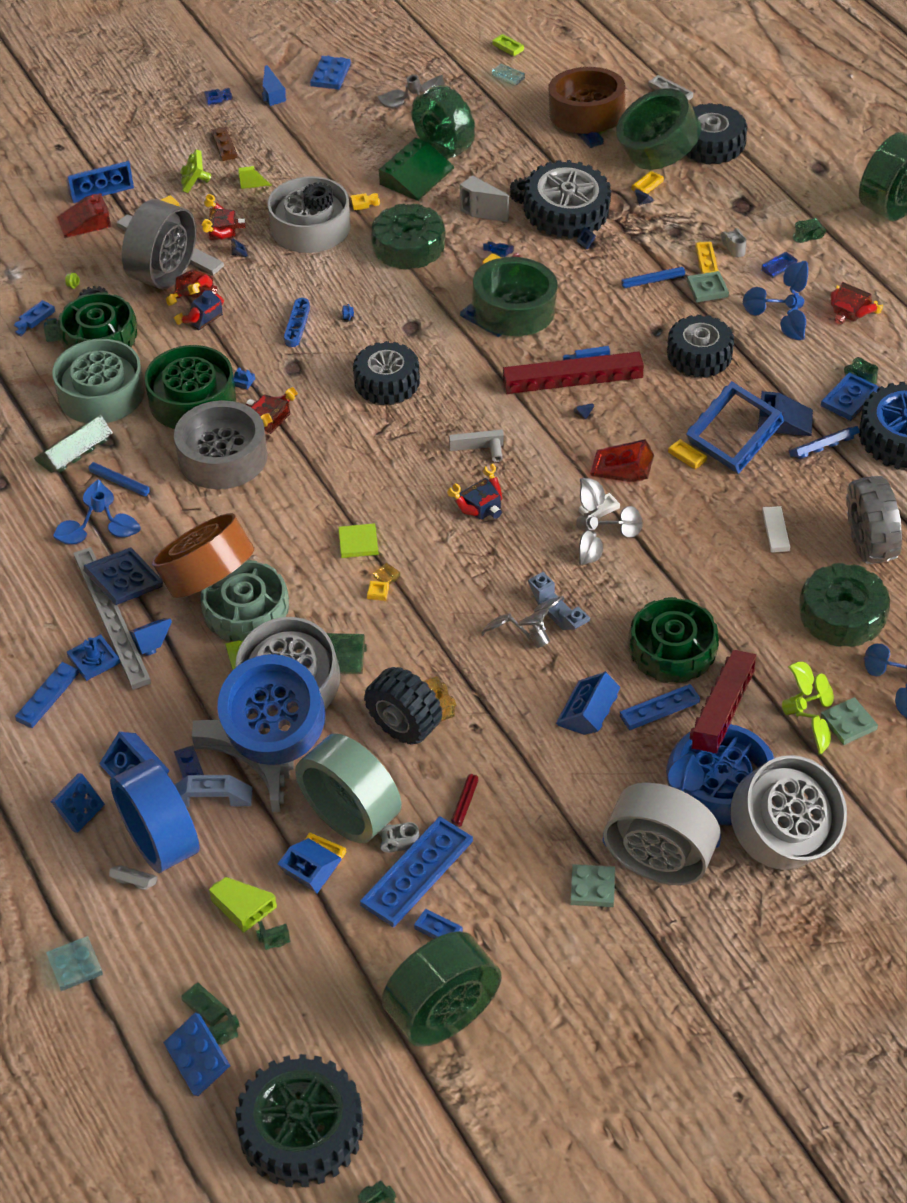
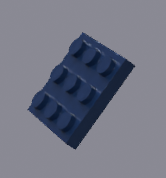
M132 547L84 565L83 571L115 605L163 587L162 579Z

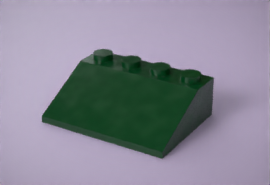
M415 137L379 169V183L381 186L418 201L454 169V165L428 142Z

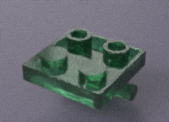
M326 633L334 646L340 673L362 674L364 652H367L365 635Z

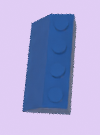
M129 161L69 175L66 178L68 192L73 203L134 188Z

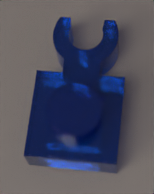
M225 88L222 91L219 89L204 91L208 105L223 102L222 99H232L230 88Z
M488 242L483 244V250L491 251V253H495L499 257H507L508 254L514 252V246Z

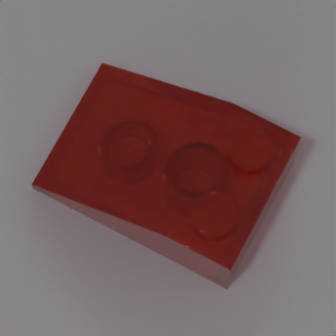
M101 193L83 198L57 216L64 238L111 227L109 212Z
M646 439L599 449L596 451L590 474L594 477L626 482L643 481L648 479L654 454Z

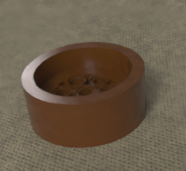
M578 67L559 73L549 83V117L551 122L560 129L582 134L597 133L617 126L625 117V81L614 71L600 67Z

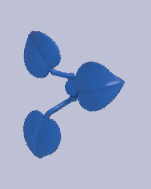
M807 261L794 263L786 268L783 276L786 286H790V291L793 295L787 296L785 300L766 299V290L761 287L751 288L743 297V306L749 314L755 316L761 315L765 311V302L786 303L787 307L792 309L787 312V316L781 319V330L786 336L796 340L805 339L806 318L804 313L798 310L803 307L804 298L798 292H801L807 284Z
M98 479L87 488L83 495V502L89 507L83 524L80 526L78 522L73 520L64 521L57 526L53 536L56 540L65 544H78L87 537V532L83 529L86 527L92 510L95 512L106 511L108 519L111 521L108 524V530L116 537L134 535L141 530V527L133 517L127 514L119 513L112 518L109 505L114 500L113 493Z
M873 644L865 652V667L872 676L884 674L887 664L907 669V665L888 661L890 650L884 644ZM907 684L906 688H899L895 696L896 707L906 718Z
M687 754L672 764L668 773V780L672 787H681L680 790L683 792L684 789L693 791L702 785L704 772L695 756ZM721 833L716 848L720 846Z

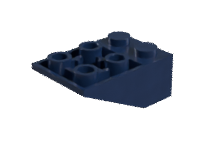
M761 391V400L782 412L784 422L775 433L812 435L813 409L781 393ZM760 409L758 429L769 417Z

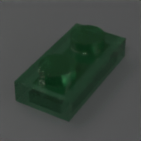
M199 982L181 996L182 1001L195 1013L200 1014L203 1020L211 1027L228 1014V1008Z

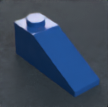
M266 65L264 69L262 98L269 106L286 101V91L269 66Z

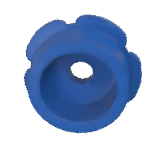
M349 304L342 306L343 319L350 320L351 317H354V309Z

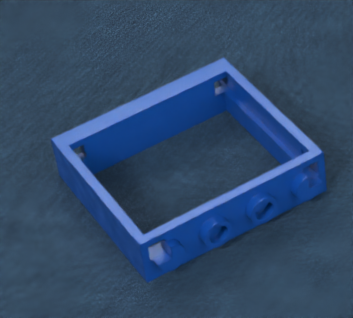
M731 381L728 386L723 388L717 399L711 402L710 407L699 416L697 422L689 427L686 435L691 444L739 474L781 426L784 418L782 412ZM736 394L769 415V417L737 455L732 458L699 435Z

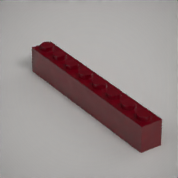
M640 351L509 366L503 367V382L506 394L639 379L643 378L644 364Z
M733 650L730 657H726L725 666H722L720 676H717L715 686H712L710 696L706 698L705 707L702 706L700 717L696 718L695 728H691L689 739L692 740V749L717 753L755 672L756 654Z

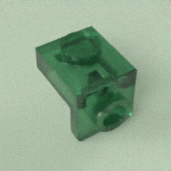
M57 318L47 319V322H44L43 325L46 342L61 340Z
M258 922L259 930L255 932L258 942H263L265 950L282 947L286 943L291 942L287 924L265 930L263 922Z
M229 1008L225 1009L227 1021L209 1027L211 1034L219 1045L226 1044L229 1040L238 1037L237 1028L240 1027L236 1014L232 1015Z
M380 1180L373 1186L365 1187L360 1192L358 1203H380L383 1200L386 1203H395L397 1196L390 1185L386 1187L383 1181Z

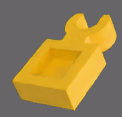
M366 193L350 196L353 210L369 208V205H380L378 193H373L370 196H367Z

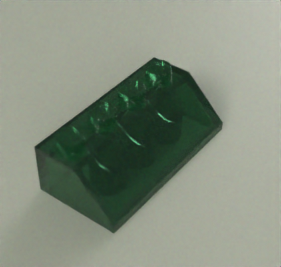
M100 415L88 421L34 457V459L49 472L58 471L60 473L68 468L66 464L69 462L75 463L80 460L82 453L86 452L88 454L96 449L94 445L97 443L101 445L108 441V436L113 432Z

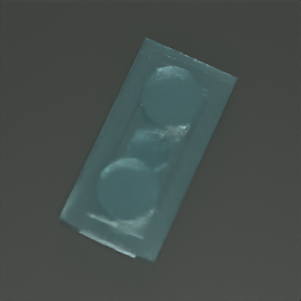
M499 64L492 70V76L513 85H518L525 79V73L504 64Z

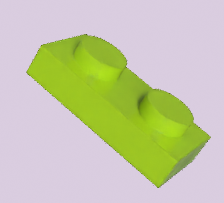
M504 34L492 40L493 46L512 56H516L524 51L523 44Z

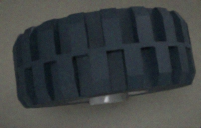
M713 103L699 104L696 107L689 108L688 111L686 110L679 118L676 136L677 146L683 155L698 163H727L737 158L743 152L746 146L748 126L743 115L730 106Z

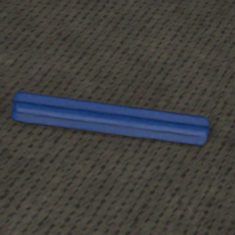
M678 267L622 279V287L629 288L685 276L684 267Z
M92 462L88 467L90 472L142 496H147L150 492L148 486L98 463Z

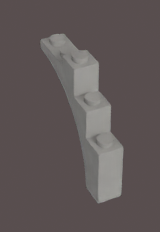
M193 720L192 739L194 749H210L224 752L250 765L261 776L268 788L272 812H280L281 804H284L285 800L284 791H281V787H285V778H290V770H294V761L278 765L253 762L241 755L233 747L220 720Z

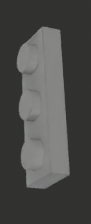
M659 75L648 81V87L679 103L684 104L693 98V92Z

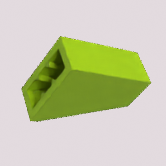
M228 877L214 883L209 889L211 901L243 933L277 908L276 898L273 893Z

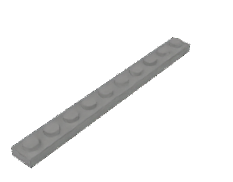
M92 548L74 552L76 563L116 654L120 659L132 690L151 684L150 677L118 606L83 571L85 564L97 560Z

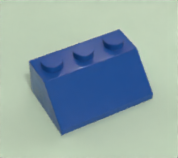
M606 671L579 680L556 724L583 735L598 732L602 728L605 717L610 712L612 703L617 699V694L621 687Z
M118 732L99 763L111 778L150 758L154 759L167 774L170 771L136 733Z

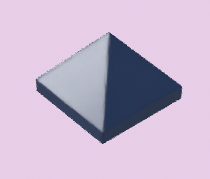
M635 189L634 192L639 205L654 201L649 194Z
M585 227L577 242L588 250L596 235Z
M232 238V255L247 257L244 245Z
M594 404L577 406L573 411L582 418L587 419L594 408Z

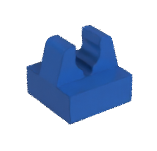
M238 367L234 374V384L236 387L248 390L255 380V374L250 373L249 370L243 371Z

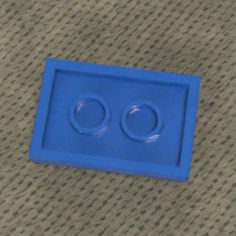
M322 56L310 80V86L339 90L351 65V59Z
M849 372L821 401V407L851 421L863 409L866 398H869L873 391L877 393L879 386Z
M194 1013L163 1042L193 1095L199 1096L230 1067L225 1055L203 1018L198 1013Z

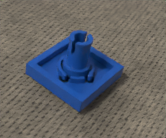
M101 634L94 638H88V641L85 639L84 643L67 651L68 658L86 681L120 664L119 657Z
M78 773L50 801L71 830L76 833L105 805L81 773Z

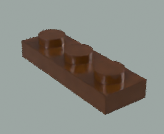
M227 127L212 129V136L222 161L236 159L237 152Z

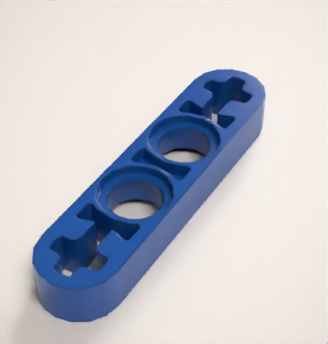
M298 298L294 302L284 334L285 345L288 347H296L301 341L310 311V302L307 298Z

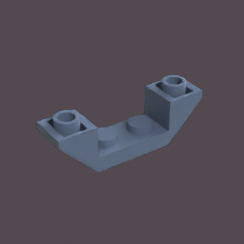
M544 572L528 580L538 605L546 600L558 597L555 594V583ZM562 600L548 609L547 613L562 630H574L590 621V617L579 606L571 610Z
M188 775L175 784L186 807L190 806V797H229L230 806H251L253 788L231 775Z

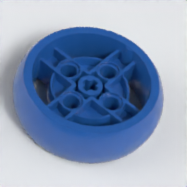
M729 725L717 753L692 749V740L689 739V732L678 741L669 756L666 768L668 786L672 787L668 780V773L672 764L684 755L693 754L703 769L704 780L698 789L693 791L684 789V792L705 805L714 815L719 825H732V798L739 783L753 772L751 762L759 768L775 757L769 746L759 736L737 725Z

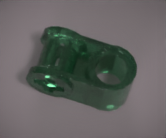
M817 218L798 221L795 223L796 231L793 234V240L798 243L821 239L825 235L826 229Z
M856 357L852 364L844 367L845 375L849 372L854 373V375L875 385L877 384L878 367L875 364Z

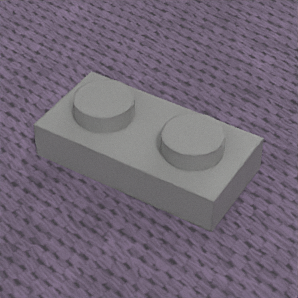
M122 865L110 868L109 877L115 878L116 882L123 884L129 882L135 884V887L138 889H147L155 885L158 877Z

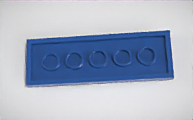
M439 816L360 900V906L394 928L473 842V837Z

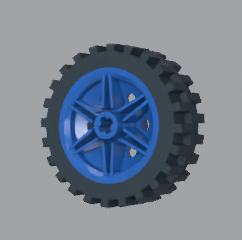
M899 382V385L890 383L886 388L883 386L879 387L877 393L873 391L864 402L859 426L860 442L862 446L866 445L865 451L868 454L872 453V458L876 461L880 459L884 465H894L895 469H900V467L907 468V384L905 382Z

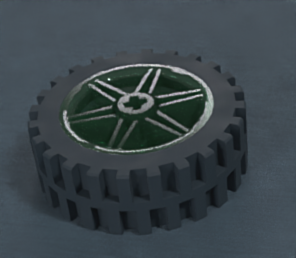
M299 1054V1059L292 1060L290 1055L284 1056L283 1062L276 1064L275 1060L268 1063L269 1068L267 1070L258 1069L255 1072L256 1079L254 1081L248 1079L245 1083L246 1094L240 1092L238 1097L240 1107H236L235 1115L243 1154H246L249 1165L251 1167L256 1165L257 1173L262 1177L266 1173L269 1174L270 1182L277 1184L279 1180H283L286 1187L293 1188V1183H301L303 1188L309 1187L310 1181L317 1180L319 1185L325 1182V1176L329 1174L333 1178L337 1176L341 1165L347 1168L351 1163L350 1154L356 1155L359 1150L358 1140L362 1141V1126H364L360 1094L357 1093L355 1082L348 1080V1073L344 1069L338 1072L336 1063L331 1060L325 1064L322 1062V1057L316 1055L314 1060L307 1059L306 1054ZM318 1126L325 1127L321 1132L317 1131ZM277 1128H282L279 1134L275 1132Z

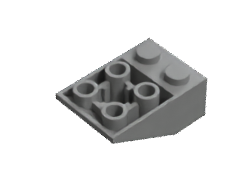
M472 175L460 184V210L472 217L508 222L509 195Z

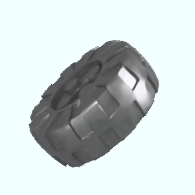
M870 476L849 483L846 494L847 518L851 527V537L856 545L859 557L867 564L882 563L896 559L902 549L901 520L896 498L888 480L883 478V476Z

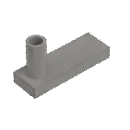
M503 430L449 435L450 451L490 447L492 461L500 462L503 459L501 450L504 439Z

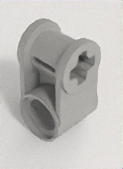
M738 228L727 233L725 231L721 233L722 244L729 250L732 256L742 257L745 255L746 238Z
M412 822L386 825L379 832V835L382 837L380 847L386 853L408 850L420 837L418 826Z

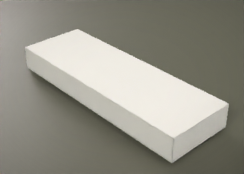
M781 506L763 507L762 513L770 551H790Z

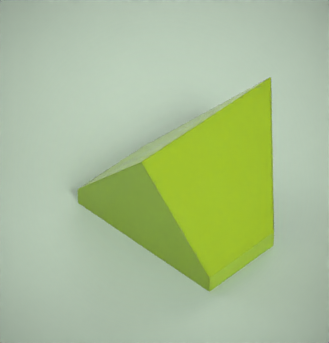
M254 166L238 168L241 189L271 186L254 169Z

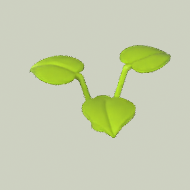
M796 662L788 666V668L793 673L801 692L796 696L790 697V699L783 700L782 709L786 715L796 714V717L812 718V730L819 755L830 744V729L824 719H820L819 715L802 712L807 708L806 702L820 698L823 707L831 706L834 701V694L824 674L816 675L814 681L810 666L805 662ZM814 682L818 694L805 699L801 698L803 695L811 694Z

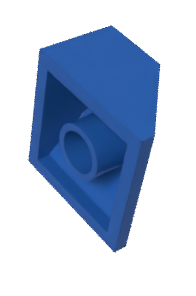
M162 618L129 631L139 654L145 653V656L157 652L156 649L161 647L172 623L171 618Z

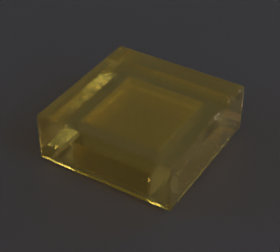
M387 562L373 573L375 579L380 582H388L389 585L400 577V571Z

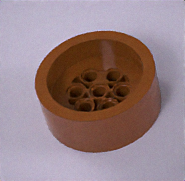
M228 513L207 520L176 538L155 556L152 565L172 597L182 598L215 584L235 571L253 554L255 547L235 514Z

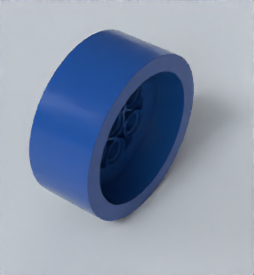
M268 654L251 658L238 665L228 675L219 692L217 706L221 725L233 747L241 755L253 762L278 765L294 761L307 753L315 745L322 733L325 723V706L317 682L304 665L290 657ZM280 692L286 693L282 698L277 697ZM259 696H266L264 700L257 701ZM298 707L296 712H289L290 708ZM272 710L278 711L276 715L269 716ZM251 714H258L255 719H248ZM284 725H290L287 731L281 730ZM263 729H270L267 734H261Z
M150 758L110 779L112 795L123 823L139 852L155 872L162 873L199 853V840L190 814L175 785L154 759Z

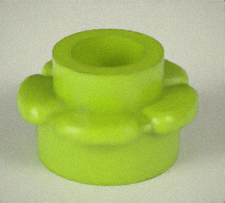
M76 273L67 274L65 278L66 286L75 289L80 283L79 276Z

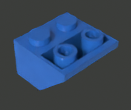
M308 838L290 846L278 862V866L286 875L318 893L342 858Z

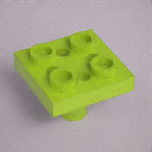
M195 149L194 153L189 155L187 164L183 165L180 171L184 192L189 193L197 179L208 183L211 178V173L203 171L202 151Z

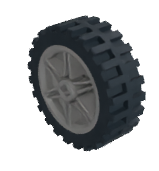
M556 160V163L547 162L544 167L542 165L538 166L537 171L533 170L525 183L523 211L525 212L526 219H530V224L532 226L536 225L537 230H544L550 236L555 234L558 238H562V236H568V239H573V236L579 237L585 227L592 233L594 229L598 231L601 229V224L604 225L606 223L611 200V185L607 182L605 175L601 176V172L598 169H592L593 166L582 165L583 162L579 161L578 163H572V160H567V162Z

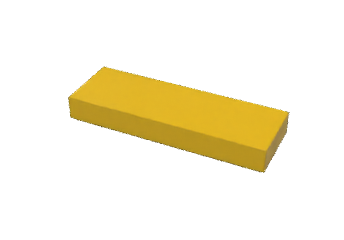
M712 242L695 243L701 274L718 271Z

